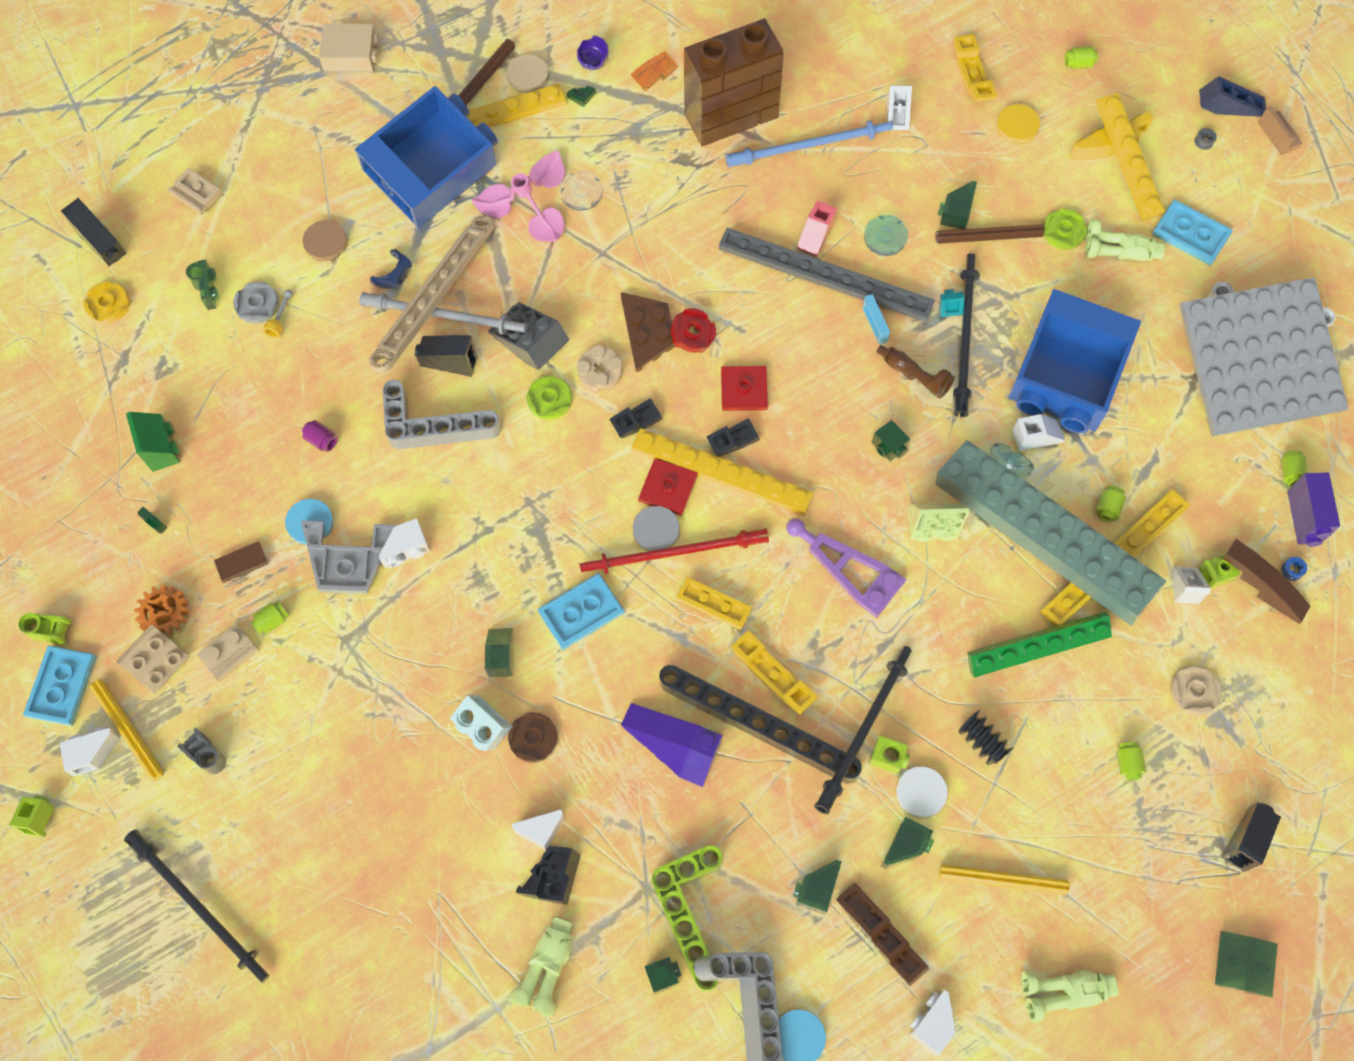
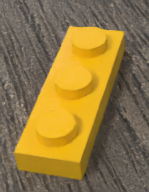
M689 577L684 581L676 597L677 601L741 631L752 611L751 606Z

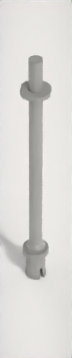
M362 292L359 300L361 306L377 308L382 312H385L388 308L404 311L409 304L408 302L392 300L384 293L376 295ZM436 308L430 315L499 328V333L505 335L508 330L526 333L528 330L527 324L510 321L507 314H503L500 319Z

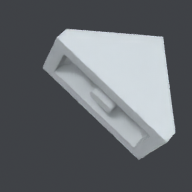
M890 85L886 109L887 122H892L893 130H909L911 85Z
M1173 567L1174 602L1199 604L1211 590L1197 567Z
M558 810L511 825L517 835L547 850L565 818L562 810Z

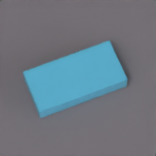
M873 294L865 296L862 309L880 345L887 343L890 330Z

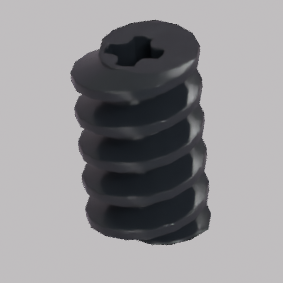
M978 710L962 724L958 733L962 735L968 732L965 741L971 742L975 740L972 749L982 748L979 757L989 756L985 763L987 766L997 764L1014 750V747L1005 749L1008 740L998 741L1001 732L992 734L991 731L994 724L985 726L984 723L987 717L978 718L977 716L980 712Z

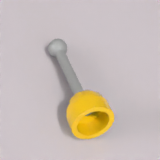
M289 289L284 291L285 297L275 319L268 320L262 329L263 333L270 338L277 339L282 333V325L279 320L288 299L293 296V292Z

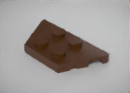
M623 292L620 293L635 371L639 372L651 360L653 362L656 361L663 353L669 352L676 347L673 344L670 332L672 320L668 303Z

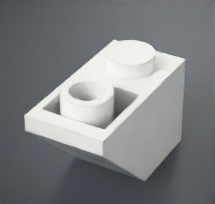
M1041 414L1019 418L1012 430L1019 451L1063 443L1065 441L1058 420Z
M417 518L393 528L379 555L384 568L397 567L403 561L411 558H421L430 551Z
M100 727L94 729L93 733L73 735L67 741L61 742L60 748L64 771L75 777L99 769L119 740V733L108 727Z
M945 989L940 991L939 994L934 991L926 1002V1005L929 1007L924 1015L919 1013L910 1024L913 1030L909 1035L935 1056L941 1054L955 1034L950 997Z

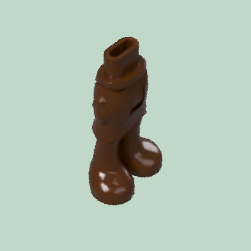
M880 345L876 351L891 368L901 372L909 380L917 379L939 399L943 398L953 385L955 376L951 375V372L946 369H942L936 375H932L920 368L919 364L906 353L896 350L894 347L888 349Z

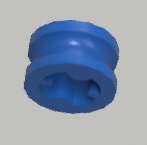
M1291 557L1282 565L1281 572L1286 579L1296 581L1306 574L1307 564L1302 558ZM1292 564L1294 565V568L1296 566L1298 567L1299 571L1297 573H1294L1295 570H1290L1289 567Z

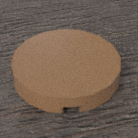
M329 220L318 221L309 226L304 232L302 239L307 254L317 261L325 262L339 257L338 255L345 251L348 242L345 230L341 225Z

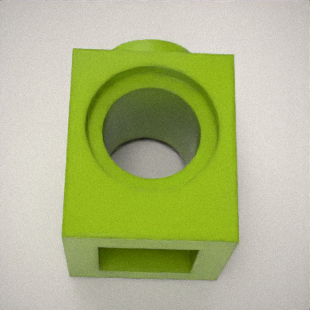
M879 735L869 764L898 774L901 768L906 769L910 758V754L906 753L908 745ZM885 751L895 752L897 760H888L885 757Z

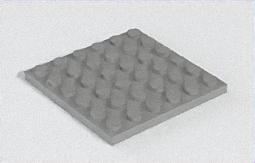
M1315 277L1185 301L1179 304L1212 437L1349 410Z

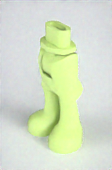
M1092 218L1089 222L1085 239L1087 243L1084 251L1086 258L1119 256L1118 260L1152 261L1153 258L1162 259L1164 256V243L1156 242L1155 238L1139 233L1129 234L1105 231L1102 229L1099 219ZM1102 243H1114L1117 244V246L1105 245Z
M557 917L553 918L551 926L546 927V931H544L528 963L530 965L522 984L509 993L507 998L509 1001L529 1008L536 983L544 968L547 972L531 1008L541 1014L550 1017L555 1016L557 1007L552 1001V995L563 965L568 961L572 950L570 943L572 936L570 932L573 924Z
M1031 970L1022 971L1021 986L1024 996L1056 990H1063L1065 994L1026 999L1025 1006L1032 1023L1042 1022L1047 1012L1067 1008L1069 1011L1076 1008L1091 1007L1103 1001H1108V997H1115L1119 994L1114 974L1103 975L1101 972L1094 973L1090 970H1078L1073 974L1060 975L1053 978H1038L1036 973Z

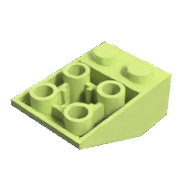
M960 503L911 504L908 511L910 540L917 539L919 542H927L931 539L951 541L958 538L970 512L969 508Z

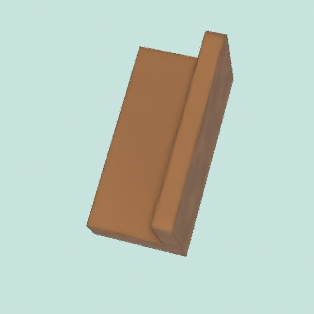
M1272 107L1266 108L1258 124L1280 155L1300 148L1302 141L1281 112H1275Z

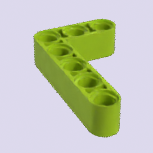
M713 845L705 846L663 865L652 874V884L692 978L697 988L702 992L713 991L717 987L718 981H714L711 986H703L695 974L694 964L696 961L689 958V950L693 947H699L703 951V956L710 954L684 898L681 887L720 868L722 852ZM707 853H714L718 857V861L714 865H708L704 862L703 857ZM683 864L693 865L695 869L693 874L690 876L681 874L680 868ZM666 874L671 878V882L668 886L661 887L656 883L657 877ZM672 898H677L682 903L681 908L677 911H671L667 908V902ZM686 922L692 926L691 934L682 936L678 933L677 928L681 923Z

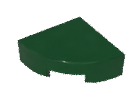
M590 86L578 89L572 88L567 92V98L585 107L596 94V89Z
M142 506L137 512L140 518L159 534H163L167 529L145 507Z

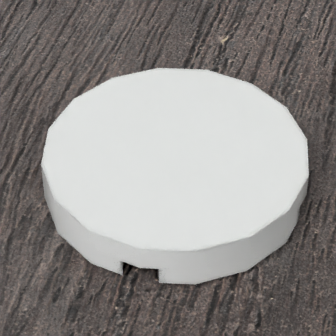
M925 766L914 767L907 770L899 779L896 787L897 800L905 812L917 818H929L937 814L945 805L948 796L947 785L942 776L935 770Z

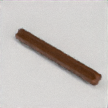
M506 39L459 93L458 96L465 105L471 101L515 49L513 41Z
M1043 224L939 230L935 233V241L937 244L1036 238L1043 237L1045 229Z

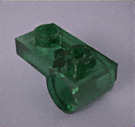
M206 259L191 263L186 268L187 277L193 287L200 291L201 300L207 310L217 309L216 300L219 299L216 286H214V281L217 280L214 267H210Z

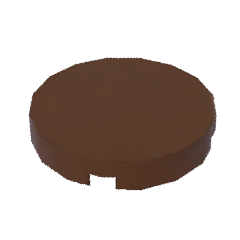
M530 712L517 718L508 733L511 751L518 759L524 762L537 763L544 761L553 754L557 747L558 733L556 727L549 717L541 713Z

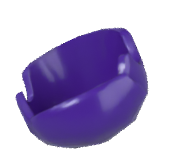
M594 35L591 39L581 42L577 49V60L583 68L598 70L605 65L608 60V45L603 38Z

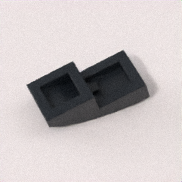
M649 398L633 409L629 407L609 420L622 439L638 433L640 428L646 429L661 421L663 417L652 399Z
M749 418L729 429L725 426L706 436L717 457L738 451L760 440Z

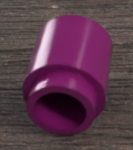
M317 420L307 422L302 429V438L320 451L325 450L329 452L337 444L338 437L335 435V432Z

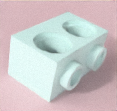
M478 694L467 695L450 717L455 723V728L459 732L467 734L473 740V745L482 751L496 749L513 727ZM470 710L474 715V719L472 722L469 720L468 713ZM487 727L491 729V738L486 735Z

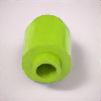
M1093 46L1072 47L1071 50H1066L1065 52L1066 68H1093L1094 63H1097L1098 52L1094 50Z
M1298 450L1288 451L1283 454L1281 460L1283 482L1292 487L1305 473H1308L1306 457L1303 456V452Z
M1109 485L1102 491L1096 509V514L1102 521L1113 522L1119 519L1126 499L1125 491L1122 488Z
M279 601L275 603L270 602L252 615L254 620L251 623L259 634L264 632L267 635L286 622L285 619L289 617V614Z
M1139 742L1119 744L1117 757L1120 776L1126 777L1128 781L1142 779V775L1147 773L1143 748H1140Z

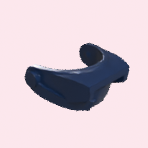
M391 249L390 254L399 259L398 264L392 272L385 276H371V284L386 289L402 286V283L408 276V268L413 266L411 261L397 249Z

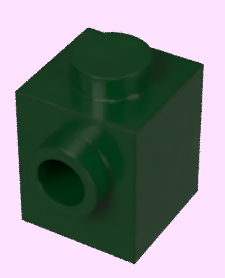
M892 419L873 435L872 444L876 447V451L881 457H886L890 462L896 457L898 459L902 458L909 450L910 438Z
M670 957L644 966L654 995L679 985L677 978L682 977L677 961L671 963Z

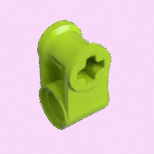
M26 613L18 621L19 630L30 639L57 645L66 644V639L64 638L68 626L72 624L71 619L63 616ZM37 623L36 628L30 631L31 626Z

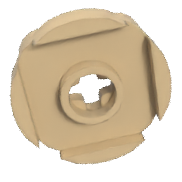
M595 345L592 349L584 352L577 364L580 382L592 391L605 388L609 390L615 387L622 377V361L618 354L601 345ZM596 366H604V372H595Z

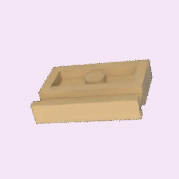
M189 168L174 182L175 185L172 188L169 187L167 189L170 195L201 216L204 214L203 211L209 208L222 195L218 187Z
M234 624L196 655L217 681L221 682L259 652V650L237 624Z

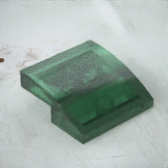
M1221 931L1215 986L1273 998L1278 944Z

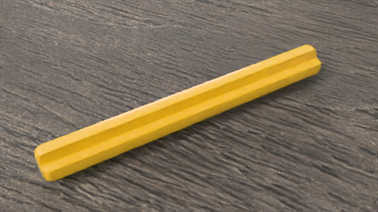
M98 679L91 683L90 689L149 778L153 781L158 780L164 775V771L104 681Z
M944 864L940 866L939 876L942 880L1061 895L1068 894L1070 889L1069 881L1063 879Z

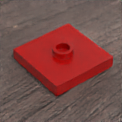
M721 366L722 411L768 410L767 367Z
M654 458L638 502L649 506H661L669 509L674 514L683 516L696 483L698 472Z

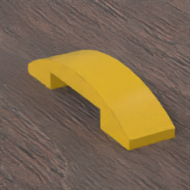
M969 34L954 37L953 42L959 70L972 99L975 102L997 99L998 95L993 82L987 79L979 58L980 48L975 35Z
M749 630L731 645V649L750 671L771 692L801 715L818 699V696L801 680L798 681L768 653L765 645Z

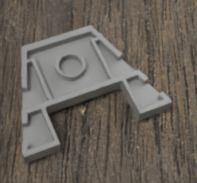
M302 521L301 525L318 591L326 593L368 594L382 564L379 555L396 525L374 524L372 547L323 545L324 522Z

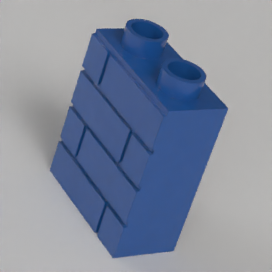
M436 86L432 87L355 148L362 171L418 229L496 165L494 146L498 144V140L493 131L483 122L475 126L467 118L470 113L462 99L455 93L446 97Z
M1053 288L1008 399L1016 401L1017 408L1027 415H1042L1044 412L1060 418L1061 425L1069 431L1085 433L1089 429L1096 432L1107 414L1142 321Z

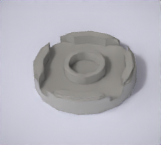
M258 281L244 285L245 288L241 291H237L233 305L236 313L243 321L251 324L264 323L276 314L279 307V297L269 284Z
M650 506L643 509L633 522L634 539L646 551L669 548L677 542L680 534L679 521L676 515L669 509L661 506Z

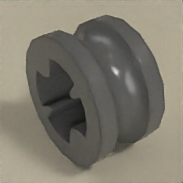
M1203 128L1199 130L1195 137V145L1199 149L1208 150L1213 147L1217 135L1213 130Z

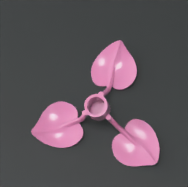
M554 151L536 162L531 168L529 176L523 173L514 175L511 180L512 187L510 190L502 184L492 185L486 188L479 196L473 198V204L482 214L489 215L491 218H501L511 211L510 202L514 200L515 193L521 198H528L538 215L529 222L528 229L531 236L542 242L559 240L564 232L562 215L554 208H547L541 213L531 196L532 185L554 188L564 180L565 168L559 152Z

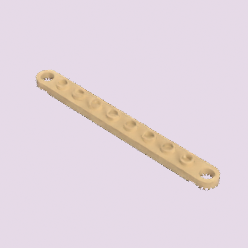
M483 214V216L479 215V217L476 216L472 219L473 221H471L469 227L465 228L377 345V349L369 357V363L373 371L383 373L394 366L494 230L493 220L489 215L485 216ZM381 359H387L383 362V364L382 362L381 364L377 363V361Z

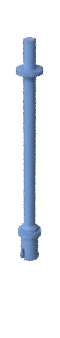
M868 120L866 127L755 151L744 148V151L725 154L728 168L747 164L748 166L752 165L755 159L867 135L870 140H873L875 133L893 130V124L890 121L873 125L872 121Z

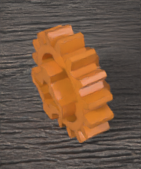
M163 584L160 590L153 586L152 593L148 594L144 591L145 599L137 600L141 606L134 609V612L139 615L135 618V621L140 624L139 627L143 631L152 624L161 633L164 634L166 632L172 636L174 628L180 631L181 627L179 624L181 622L187 623L184 615L190 614V610L186 608L189 602L184 598L185 595L174 586L168 589Z

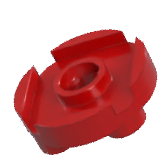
M696 308L685 309L677 314L671 323L670 332L673 344L687 352L703 353L715 339L716 326L714 322L711 323L707 318L709 315L704 311ZM695 327V331L698 333L692 334L688 329Z

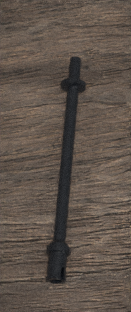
M973 253L967 254L966 270L960 272V278L965 281L959 380L958 387L953 390V397L955 398L953 415L958 417L960 412L959 418L969 415V398L972 396V391L967 385L974 281L980 278V273L975 270L976 255Z
M903 646L896 661H888L886 667L890 672L835 775L823 784L824 790L814 805V808L820 813L828 815L836 798L841 796L843 792L841 783L897 678L907 675L908 670L904 665L912 652L910 647Z
M137 829L128 833L123 841L137 854V859L140 862H148L240 960L237 965L238 969L242 970L247 967L261 983H264L270 975L255 960L258 955L257 951L247 952L156 855L157 847L154 844H149Z

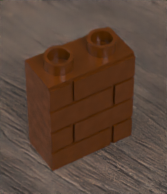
M765 18L684 47V115L701 147L756 127L759 123L761 125L779 118L784 53L783 48Z

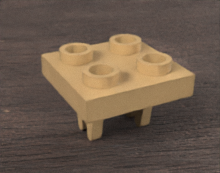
M151 624L116 662L155 693L189 656Z

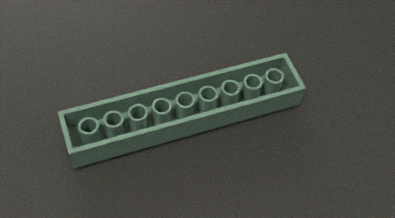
M968 440L960 446L937 472L935 485L968 507L1130 626L1136 622L1167 581Z

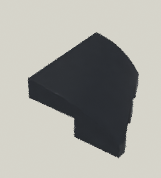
M549 846L543 853L541 861L530 870L532 873L531 877L523 887L520 885L517 887L516 893L533 899L567 905L581 855L572 848Z

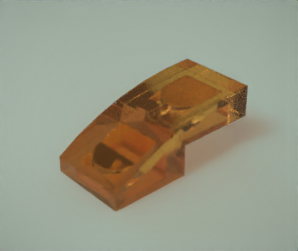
M664 51L642 64L630 75L646 92L657 80L661 78L664 81L679 66Z

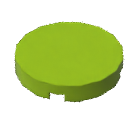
M1063 208L1049 213L1043 223L1045 232L1043 236L1055 248L1063 250L1074 249L1084 241L1088 227L1087 223L1085 224L1083 221L1084 218L1081 214L1074 210Z
M545 376L532 382L526 399L530 411L540 419L553 420L567 413L571 407L572 394L569 385L564 380L554 376Z

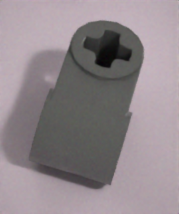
M195 728L193 730L194 733L183 744L179 743L177 747L207 773L213 775L220 773L226 765L225 757L199 729ZM215 756L214 761L210 765H207V760L210 757Z

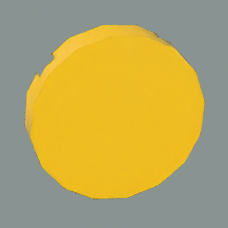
M1021 104L1005 107L999 113L997 120L998 133L1002 138L1011 143L1016 141L1022 144L1033 140L1040 127V119L1037 113L1030 107Z
M102 282L88 290L86 300L83 302L85 312L89 317L101 324H110L118 321L125 316L130 307V297L127 291L120 284Z

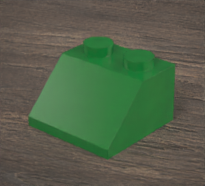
M131 411L126 413L136 453L152 472L180 463L177 454L181 452L176 440L173 441L172 435L175 434V430L171 421H166L161 414Z

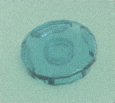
M880 215L874 220L871 219L865 227V244L875 254L880 256L896 255L907 244V227L905 228L903 222L897 217Z
M997 442L991 447L989 451L991 456L1008 470L1026 477L1030 476L1034 470V465L1030 459L1021 452L1015 453L1011 451V446Z

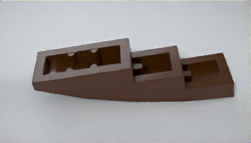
M1236 539L1223 557V560L1243 572L1240 579L1259 590L1256 597L1296 623L1301 624L1311 607L1310 604L1275 567Z
M856 883L836 899L850 919L909 987L929 970V966L910 947V943L891 924V920Z

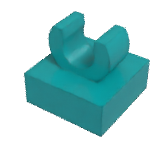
M945 289L944 294H940V317L963 315L965 298L963 292L954 293L953 289Z

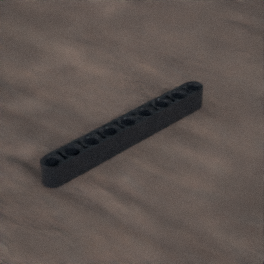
M667 665L660 670V686L665 692L831 777L835 775L846 752L677 666ZM672 674L677 677L674 683L664 681L667 675ZM689 686H696L699 691L691 695L686 692V689ZM718 697L721 703L717 706H712L708 703V699ZM733 708H739L743 711V715L733 717L730 711ZM756 719H761L765 722L766 726L762 729H757L753 726L752 722ZM782 730L787 733L788 738L778 740L775 737V732ZM806 742L809 744L810 750L802 752L798 749L797 744ZM823 753L830 754L833 762L828 764L822 762L820 755ZM856 757L852 763L856 774H846L842 781L843 783L851 784L858 779L862 765Z

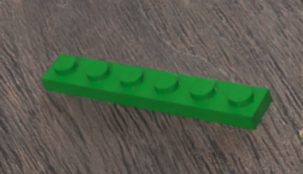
M1102 612L969 651L967 655L970 673L975 678L1111 638L1110 616L1106 612Z

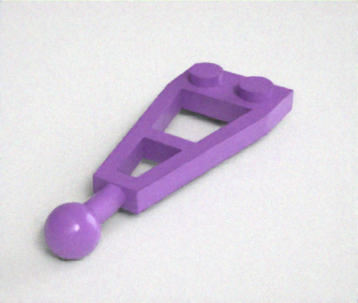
M799 518L789 520L786 525L788 534L793 537L800 536L811 544L809 551L858 605L876 618H878L906 582L904 577L888 565L822 533L818 537L814 536L805 529L804 522ZM822 544L843 554L835 565L819 549ZM850 559L881 573L864 595L841 572Z

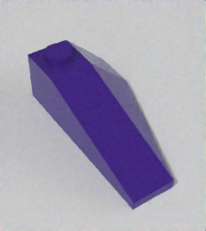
M633 703L630 704L621 724L623 729L650 750L657 759L667 765L679 778L703 788L721 746L723 735Z

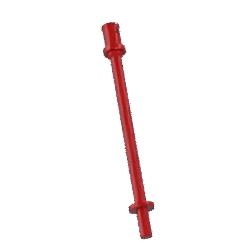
M767 528L747 532L740 530V533L732 537L606 558V554L601 553L602 559L579 563L581 573L604 569L605 574H608V568L736 545L747 549L750 545L769 543V536L758 537L768 534Z

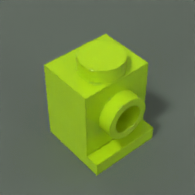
M1225 555L1212 560H1206L1198 568L1211 589L1232 582L1240 575L1239 569L1223 560Z
M35 795L34 798L22 796L9 825L25 835L45 838L47 833L44 829L55 807L49 804L50 800L40 795Z

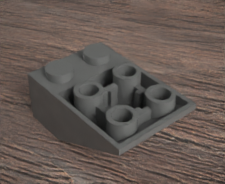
M520 302L512 306L506 314L509 315L510 321L527 324L528 330L526 333L508 330L505 335L499 333V328L491 327L488 330L491 336L514 355L537 370L544 366L569 341L558 320Z

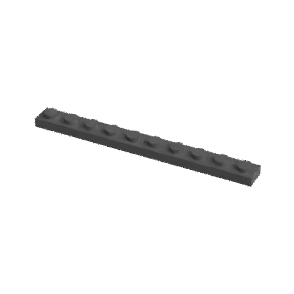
M728 227L719 243V250L861 300H864L865 296L873 294L878 306L926 323L935 302L934 299Z

